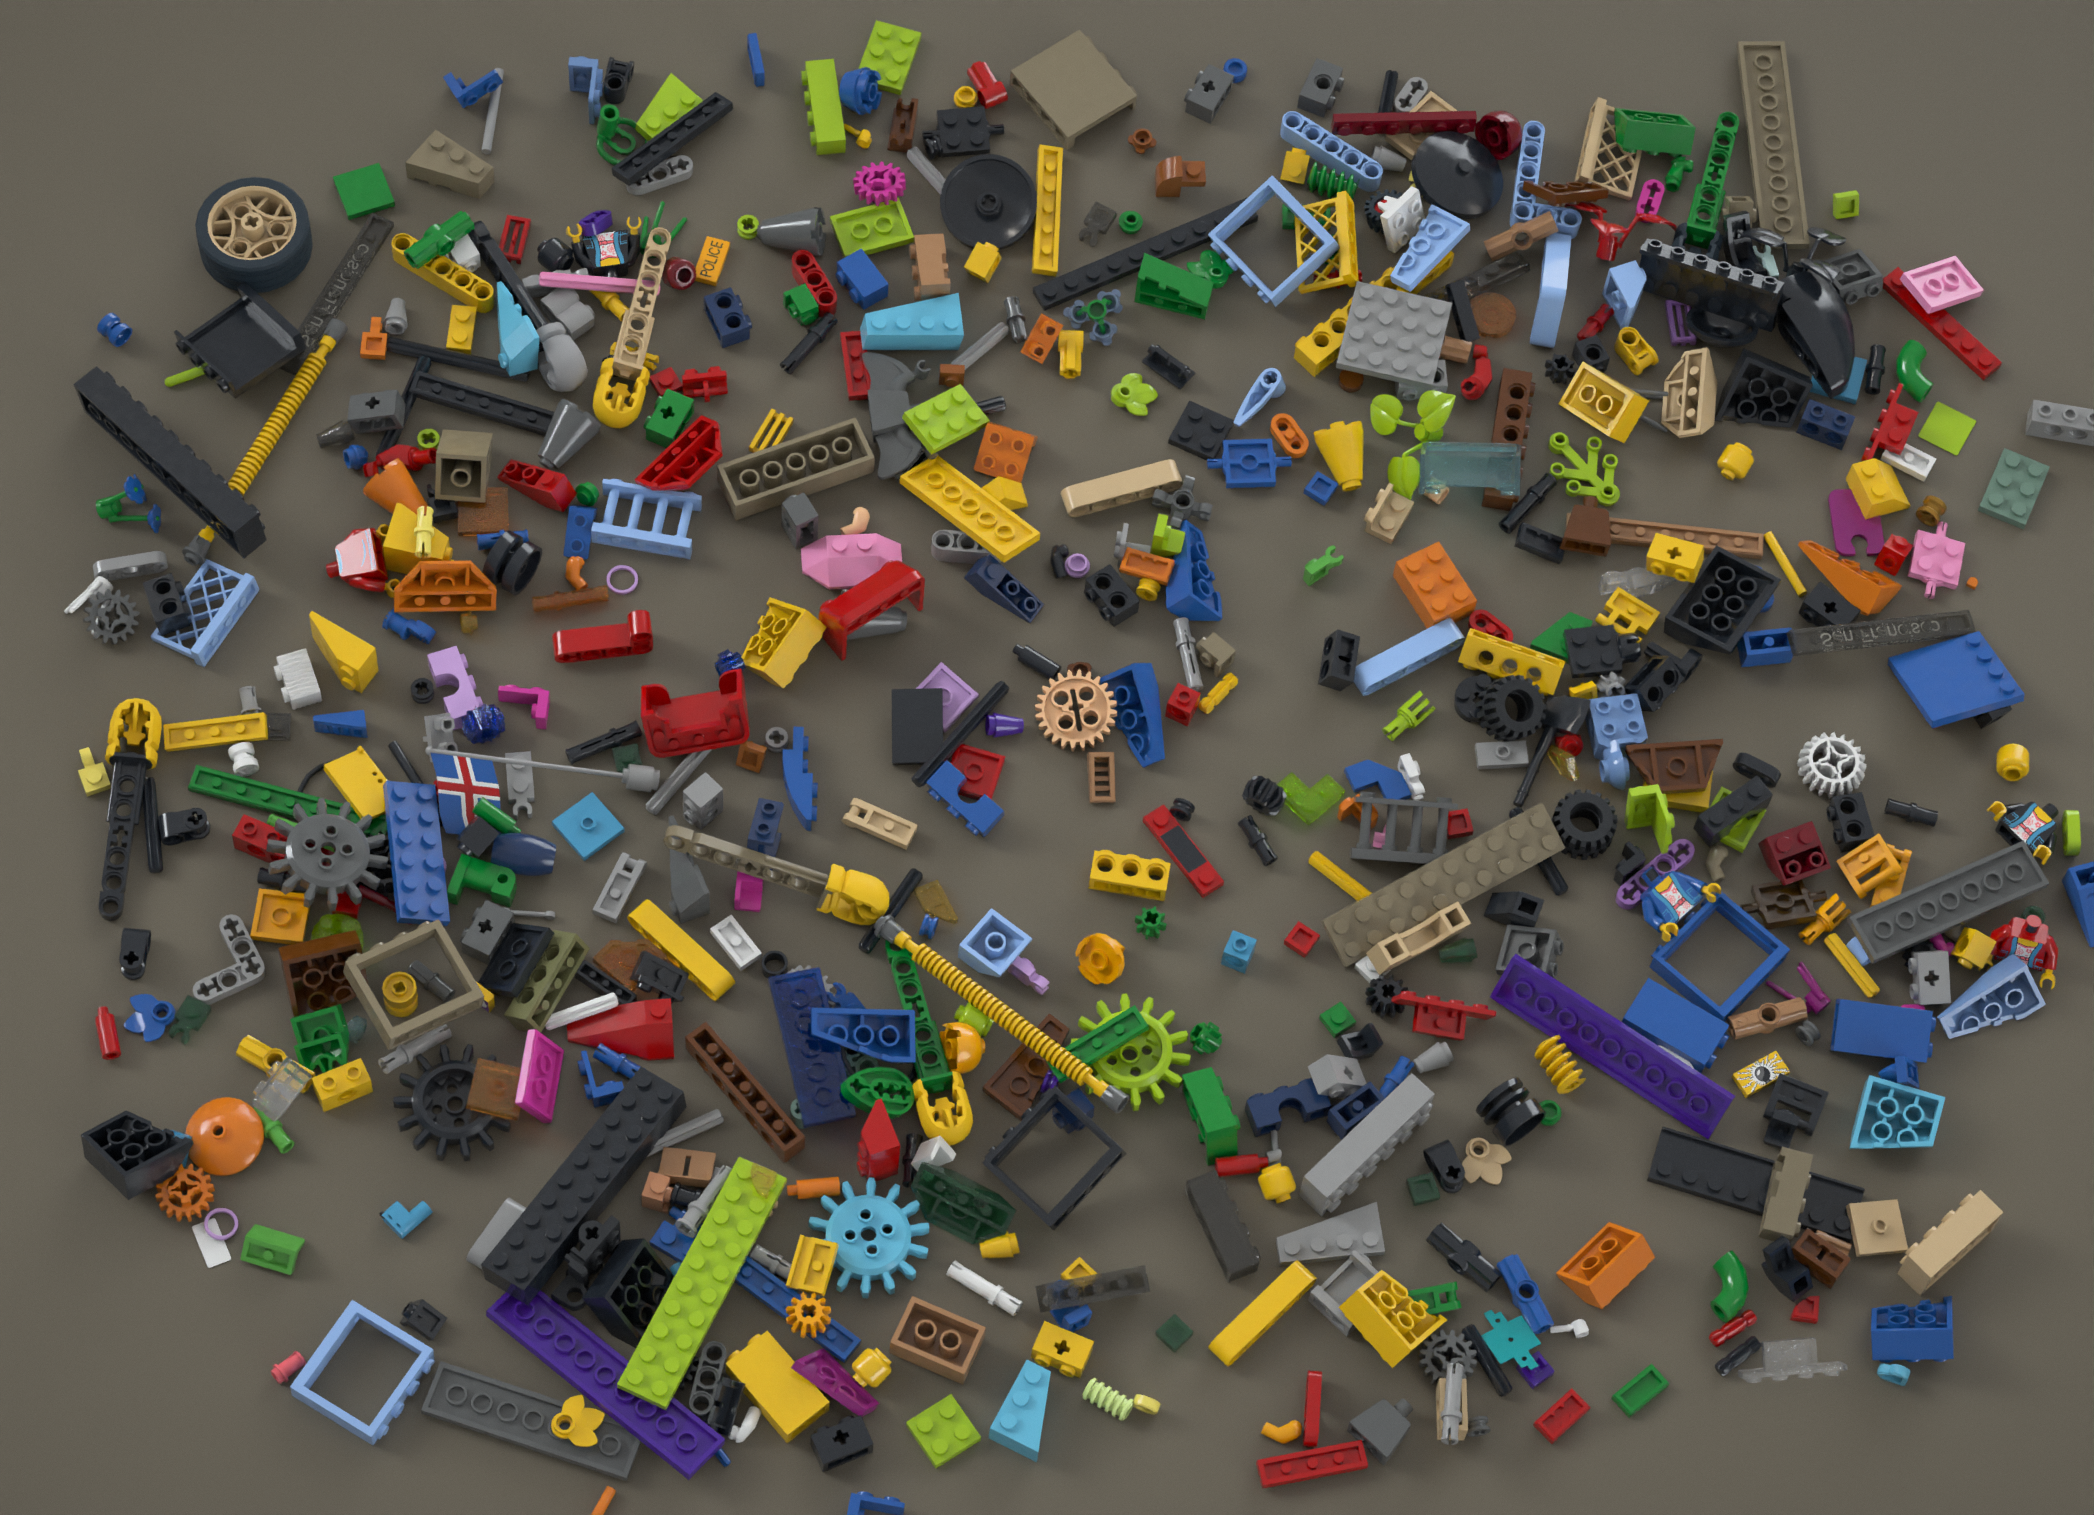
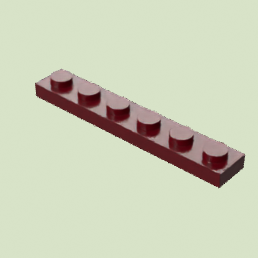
M1476 111L1333 114L1331 133L1340 136L1363 134L1366 136L1373 134L1396 135L1400 133L1417 135L1443 131L1465 134L1474 132L1477 115Z

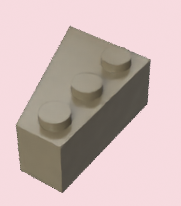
M436 129L405 162L407 178L428 181L429 185L433 186L438 184L449 187L451 191L478 199L495 183L493 166Z
M1785 1147L1781 1148L1772 1167L1758 1235L1759 1238L1775 1241L1783 1235L1791 1243L1793 1237H1798L1801 1227L1798 1217L1799 1213H1803L1806 1198H1803L1805 1189H1808L1811 1174H1809L1813 1154Z

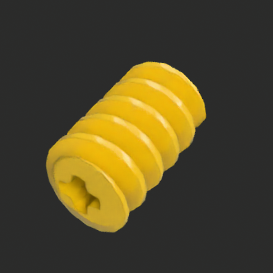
M1556 1035L1543 1041L1536 1048L1534 1056L1537 1060H1541L1540 1066L1546 1069V1075L1552 1077L1551 1083L1557 1086V1092L1559 1094H1566L1583 1084L1586 1078L1579 1079L1583 1070H1573L1578 1062L1576 1060L1567 1061L1572 1053H1562L1566 1048V1044L1557 1045L1556 1043L1560 1040L1561 1036Z

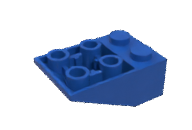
M2094 861L2068 868L2062 879L2064 888L2090 948L2094 947Z

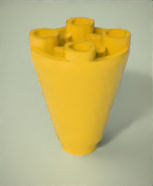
M1338 421L1330 424V429L1315 431L1313 433L1315 442L1335 480L1342 487V491L1347 492L1361 488L1364 443L1362 422L1355 421L1345 425L1344 421Z

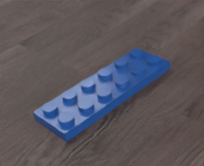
M386 781L383 785L397 923L422 924L426 921L433 922L439 919L442 926H447L450 922L436 787L431 784Z

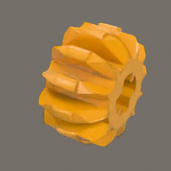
M804 1292L801 1293V1301L793 1297L791 1299L792 1306L786 1308V1313L789 1315L786 1317V1323L792 1325L791 1331L793 1333L801 1330L802 1339L805 1338L806 1333H810L811 1337L815 1338L816 1330L824 1333L826 1331L825 1325L831 1323V1318L828 1316L831 1313L830 1306H824L826 1304L824 1297L816 1300L815 1292L811 1294V1298H807Z

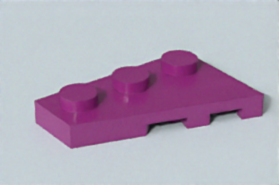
M824 1348L796 1360L791 1367L858 1416L861 1415L862 1417L873 1412L879 1405V1402Z

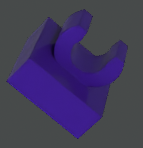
M1539 1351L1532 1355L1538 1367L1532 1370L1528 1366L1521 1368L1519 1364L1516 1367L1517 1371L1532 1389L1550 1378L1555 1372Z

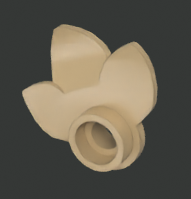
M1483 1138L1471 1139L1466 1145L1465 1153L1467 1157L1462 1163L1465 1170L1464 1178L1468 1183H1473L1480 1177L1488 1184L1499 1185L1502 1179L1501 1164L1511 1161L1510 1153L1500 1144H1489ZM1474 1149H1481L1483 1154H1475Z

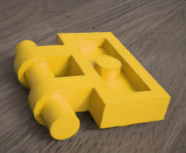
M1617 587L1604 606V610L1611 614L1609 617H1606L1599 613L1595 622L1602 626L1614 625L1615 631L1620 634L1636 633L1639 630L1646 635L1658 619L1660 612L1620 587ZM1619 618L1629 624L1628 629L1616 623L1617 619ZM1639 637L1640 640L1636 641V643H1641L1642 638Z

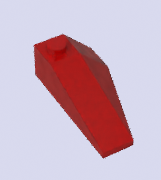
M671 998L643 1000L617 1005L606 1011L567 1024L568 1042L596 1049L602 1043L618 1054L639 1056V1059L647 1061L674 1059Z

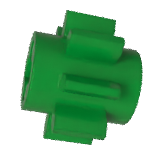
M1155 906L1153 909L1148 910L1143 907L1142 916H1135V923L1139 924L1136 927V933L1141 932L1146 940L1153 936L1158 939L1160 935L1159 930H1166L1167 924L1162 922L1165 919V913L1160 914Z
M1203 1022L1194 1026L1190 1033V1043L1193 1044L1192 1049L1201 1055L1204 1052L1210 1054L1217 1051L1222 1043V1034L1218 1032L1220 1028L1212 1022H1209L1208 1025Z

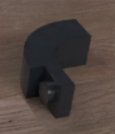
M1741 211L1723 215L1725 235H1722V243L1726 262L1732 266L1750 269L1756 274L1768 276L1767 269L1757 260L1752 239L1740 238L1744 231L1751 229L1749 213Z

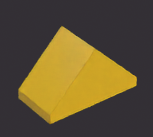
M998 476L982 487L984 491L1010 510L1028 507L1022 483Z

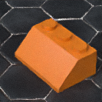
M1608 1222L1556 1272V1275L1585 1303L1603 1309L1647 1267L1655 1256L1643 1234Z

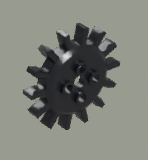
M446 1044L440 1045L439 1051L442 1062L433 1067L423 1055L419 1054L416 1056L418 1068L424 1072L419 1079L409 1074H400V1083L414 1091L412 1096L393 1097L394 1108H412L414 1114L397 1122L400 1132H403L412 1127L419 1126L422 1132L413 1141V1147L417 1151L423 1148L429 1139L439 1142L436 1148L438 1161L444 1160L447 1155L448 1145H460V1154L463 1160L470 1161L471 1149L468 1144L469 1142L479 1139L487 1150L492 1151L494 1149V1142L492 1137L486 1133L488 1129L494 1126L501 1131H510V1121L497 1116V1110L517 1108L515 1103L516 1097H498L497 1090L511 1085L512 1077L508 1073L493 1080L488 1073L497 1064L496 1056L493 1054L486 1058L479 1067L471 1063L474 1058L473 1045L467 1044L463 1051V1058L460 1061L450 1060V1051ZM450 1087L457 1089L455 1093H449L447 1090ZM452 1100H460L463 1106L458 1111H452L448 1108V1104ZM473 1100L479 1102L475 1107L469 1105ZM435 1108L442 1109L440 1114H434L432 1111ZM457 1121L464 1123L462 1127H456L454 1124Z

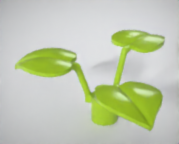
M1437 390L1424 392L1417 406L1418 414L1422 417L1420 423L1400 420L1403 406L1392 395L1382 394L1372 400L1370 407L1371 423L1377 433L1390 435L1396 430L1397 424L1415 428V437L1421 441L1418 445L1405 451L1402 454V458L1393 457L1390 460L1387 470L1389 483L1394 485L1393 490L1397 494L1411 500L1420 482L1421 466L1416 458L1408 455L1424 446H1428L1429 442H1437L1442 438L1443 426L1452 411L1455 395Z

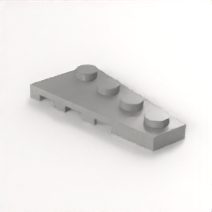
M1377 1202L1277 1237L1276 1247L1279 1265H1291L1296 1260L1301 1264L1349 1259L1350 1254L1354 1250L1367 1257L1384 1255L1385 1247Z

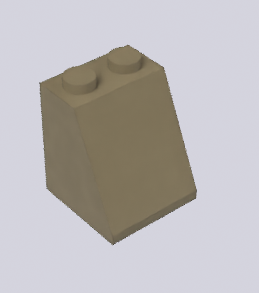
M443 429L436 452L435 499L486 502L492 461L493 433Z

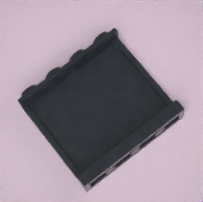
M246 282L237 287L241 295L239 300L192 333L184 337L177 330L174 331L178 341L175 343L178 350L183 355L188 354L195 367L201 366L209 380L212 381L214 379L223 393L228 392L235 399L307 349L300 331Z

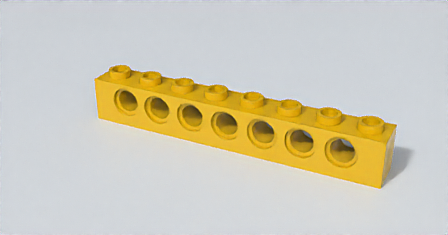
M1450 251L1411 292L1391 282L1390 275L1395 267L1387 268L1380 279L1376 282L1371 281L1369 284L1417 295L1452 266L1454 253ZM1353 297L1350 298L1344 308L1336 309L1331 314L1329 320L1325 323H1319L1309 336H1303L1296 342L1294 359L1313 377L1338 358Z

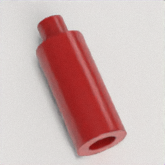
M99 1007L95 1023L102 1058L105 1060L116 1059L121 1056L114 1015L109 1013L108 1007Z
M1258 1154L1215 1158L1217 1177L1259 1173L1260 1168L1269 1167L1268 1157L1258 1158Z

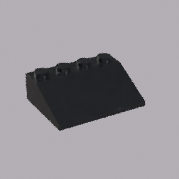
M1716 545L1701 566L1695 583L1690 582L1665 616L1663 633L1686 645L1731 654L1779 586L1781 579Z

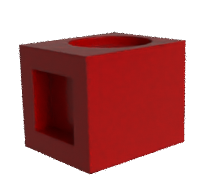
M1177 683L1167 702L1165 717L1188 727L1199 706L1201 693Z

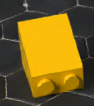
M396 503L383 544L386 569L408 574L419 561H454L451 559L453 548H450L449 537L433 526L434 537L431 538V557L424 559V549H422V558L416 557L414 529L417 527V514L403 504Z

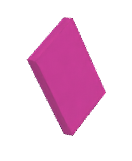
M531 1029L527 1032L515 1103L542 1123H551L564 1050L538 1030Z

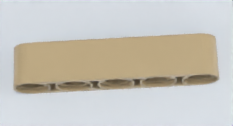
M1169 459L1074 484L1064 488L1060 494L1069 517H1079L1153 497L1155 489L1163 490L1166 493L1175 491L1183 485V481L1175 461Z

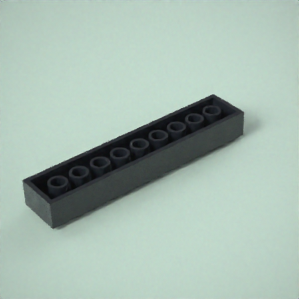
M96 366L74 383L84 412L243 559L267 541L264 533L265 526L259 519V516H261L259 510L253 504L248 505L244 502L243 496L237 489L231 490L228 487L227 481L220 474L215 475L210 465L204 459L199 460L196 458L192 448L187 444L183 446L179 442L178 436L171 429L167 431L156 415L151 416L148 414L144 404L139 400L135 402L130 392L124 386L119 387L108 371L103 372Z
M640 1067L482 1262L481 1267L485 1280L529 1305L565 1260V1255H569L571 1249L579 1242V1229L581 1225L587 1221H596L654 1149L657 1141L666 1134L686 1109L684 1091L645 1068Z

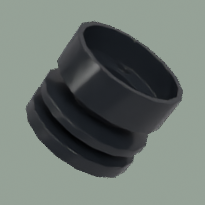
M1518 1077L1512 1078L1493 1089L1476 1108L1477 1114L1481 1118L1485 1117L1484 1122L1486 1125L1497 1123L1492 1133L1504 1147L1516 1143L1529 1134L1542 1122L1547 1114L1535 1098L1525 1101L1530 1091L1526 1087L1522 1088L1523 1083Z

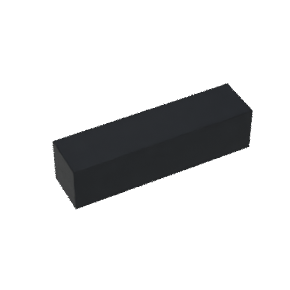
M1464 280L1445 285L1449 302L1452 303L1451 310L1460 340L1472 342L1480 339Z
M585 959L575 973L577 980L599 995L604 996L615 993L618 1005L637 1002V994Z

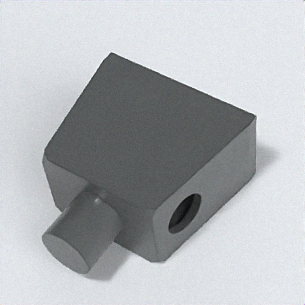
M1403 1398L1394 1407L1387 1400L1382 1399L1349 1422L1347 1431L1356 1440H1362L1364 1448L1384 1466L1409 1432L1411 1424L1406 1417L1413 1411V1408Z

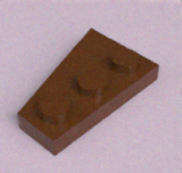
M1524 181L1523 184L1524 191L1548 201V204L1557 207L1562 206V203L1577 205L1580 204V201L1595 203L1598 199H1607L1609 193L1608 188L1594 182H1566V185L1552 181H1544L1543 186H1539L1533 181Z

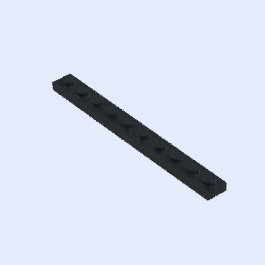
M1247 198L1033 287V294L1043 311H1046L1138 272L1144 253L1164 261L1212 241L1208 234ZM1255 212L1238 229L1257 222V213Z

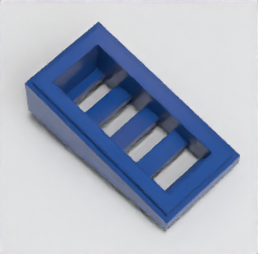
M364 710L313 716L315 732L368 738Z

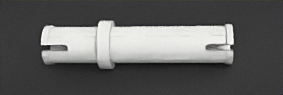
M956 1260L952 1263L953 1265H950L946 1273L947 1276L987 1299L990 1305H997L1013 1317L1017 1314L1016 1312H1019L1023 1302L1003 1291L1004 1288L1002 1286H995Z

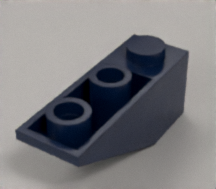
M991 554L978 559L964 577L983 596L1028 623L1032 622L1044 606V603Z

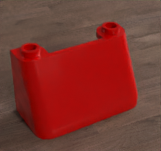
M742 669L724 672L719 678L720 690L679 698L670 699L667 688L661 684L641 686V719L650 753L655 757L665 758L739 745L746 742L750 736Z

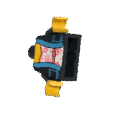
M630 216L628 217L627 225L630 228V233H628V229L603 232L595 236H582V228L579 224H576L578 233L572 235L568 226L566 234L573 240L571 246L576 263L582 268H587L588 273H591L592 276L614 278L627 276L628 268L634 266L640 254V233H638V228L642 223L640 217H638L639 224L636 227L630 225Z
M1995 801L1987 809L1988 812L1991 811L1995 814L1993 818L1995 821L2000 819L1995 831L2010 846L2024 840L2033 857H2039L2043 865L2054 853L2057 841L2055 834L2057 823L2053 819L2059 812L2053 804L2048 803L2041 809L2033 801L2027 804L2016 803L2008 805Z

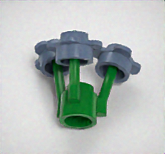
M1117 289L1112 290V292L1100 291L1097 295L1099 300L1091 301L1088 306H1085L1082 300H1076L1073 306L1070 308L1066 307L1063 310V315L1070 320L1071 327L1074 329L1080 328L1081 324L1085 321H1094L1093 331L1089 334L1090 340L1099 341L1104 346H1108L1112 343L1113 334L1117 333L1118 329L1115 324H1110V322L1103 319L1108 312L1120 313L1123 306L1120 304L1121 292Z

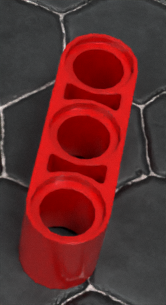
M807 250L796 251L792 256V275L799 286L804 283L806 284L819 306V317L822 318L826 312L835 315L837 310L836 291L814 256Z

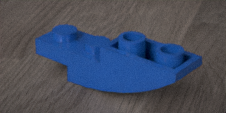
M793 727V750L783 749L782 753L784 785L791 807L805 830L811 831V821H817V806H812V798H817L818 783H813V773H808V759H803V752H808L809 736H803L804 727Z

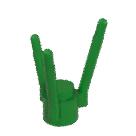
M664 201L659 205L651 231L659 225L665 206ZM648 216L644 217L641 233L640 253L642 255L646 252L645 247L650 234L648 233L647 235ZM686 217L670 233L671 241L686 223ZM659 235L653 236V241L656 244L663 245Z

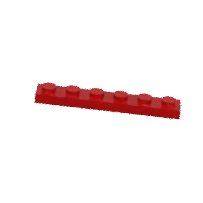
M1899 267L1883 278V289L1983 381L2000 368L2002 362L1945 309L1928 314L1900 280L1904 272Z

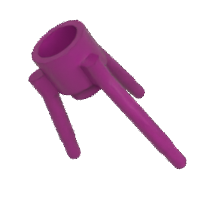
M1799 962L1797 970L1811 989L1804 997L1807 1001L1805 1003L1807 1014L1813 1011L1817 1015L1831 1003V1000L1821 990L1804 963ZM1766 981L1767 986L1787 999L1796 998L1771 981Z

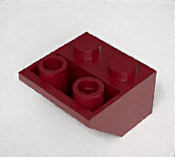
M1812 821L1766 837L1758 843L1767 867L1784 886L1831 869Z

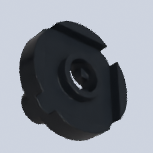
M1480 674L1468 677L1456 689L1454 699L1455 710L1463 720L1469 723L1473 721L1478 722V725H1480L1482 722L1481 718H1477V713L1480 712V709L1476 708L1477 703L1474 700L1475 696H1479L1480 692L1484 691L1483 688L1494 681L1488 675Z

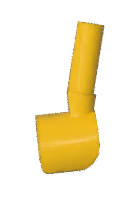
M845 123L844 130L858 137L856 140L857 145L864 149L869 148L872 142L870 132L866 129L856 130Z

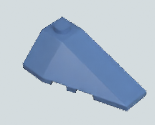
M2012 954L1992 966L1937 1018L1946 1036L1951 1039L1976 1032L1979 1028L1988 1025H2001L2003 1021L2013 1018L2015 1020L2023 1019L2046 1005L2027 965L2016 955Z

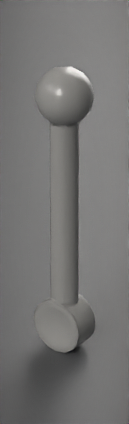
M504 907L518 916L555 919V912L521 911L510 910V908Z

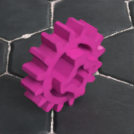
M881 161L876 166L872 162L871 167L862 166V172L856 171V177L853 178L855 195H859L860 201L866 199V204L868 205L872 201L875 202L876 206H879L880 202L889 205V200L896 202L897 196H903V190H906L905 174L901 173L900 167L893 169V163L884 166V163Z

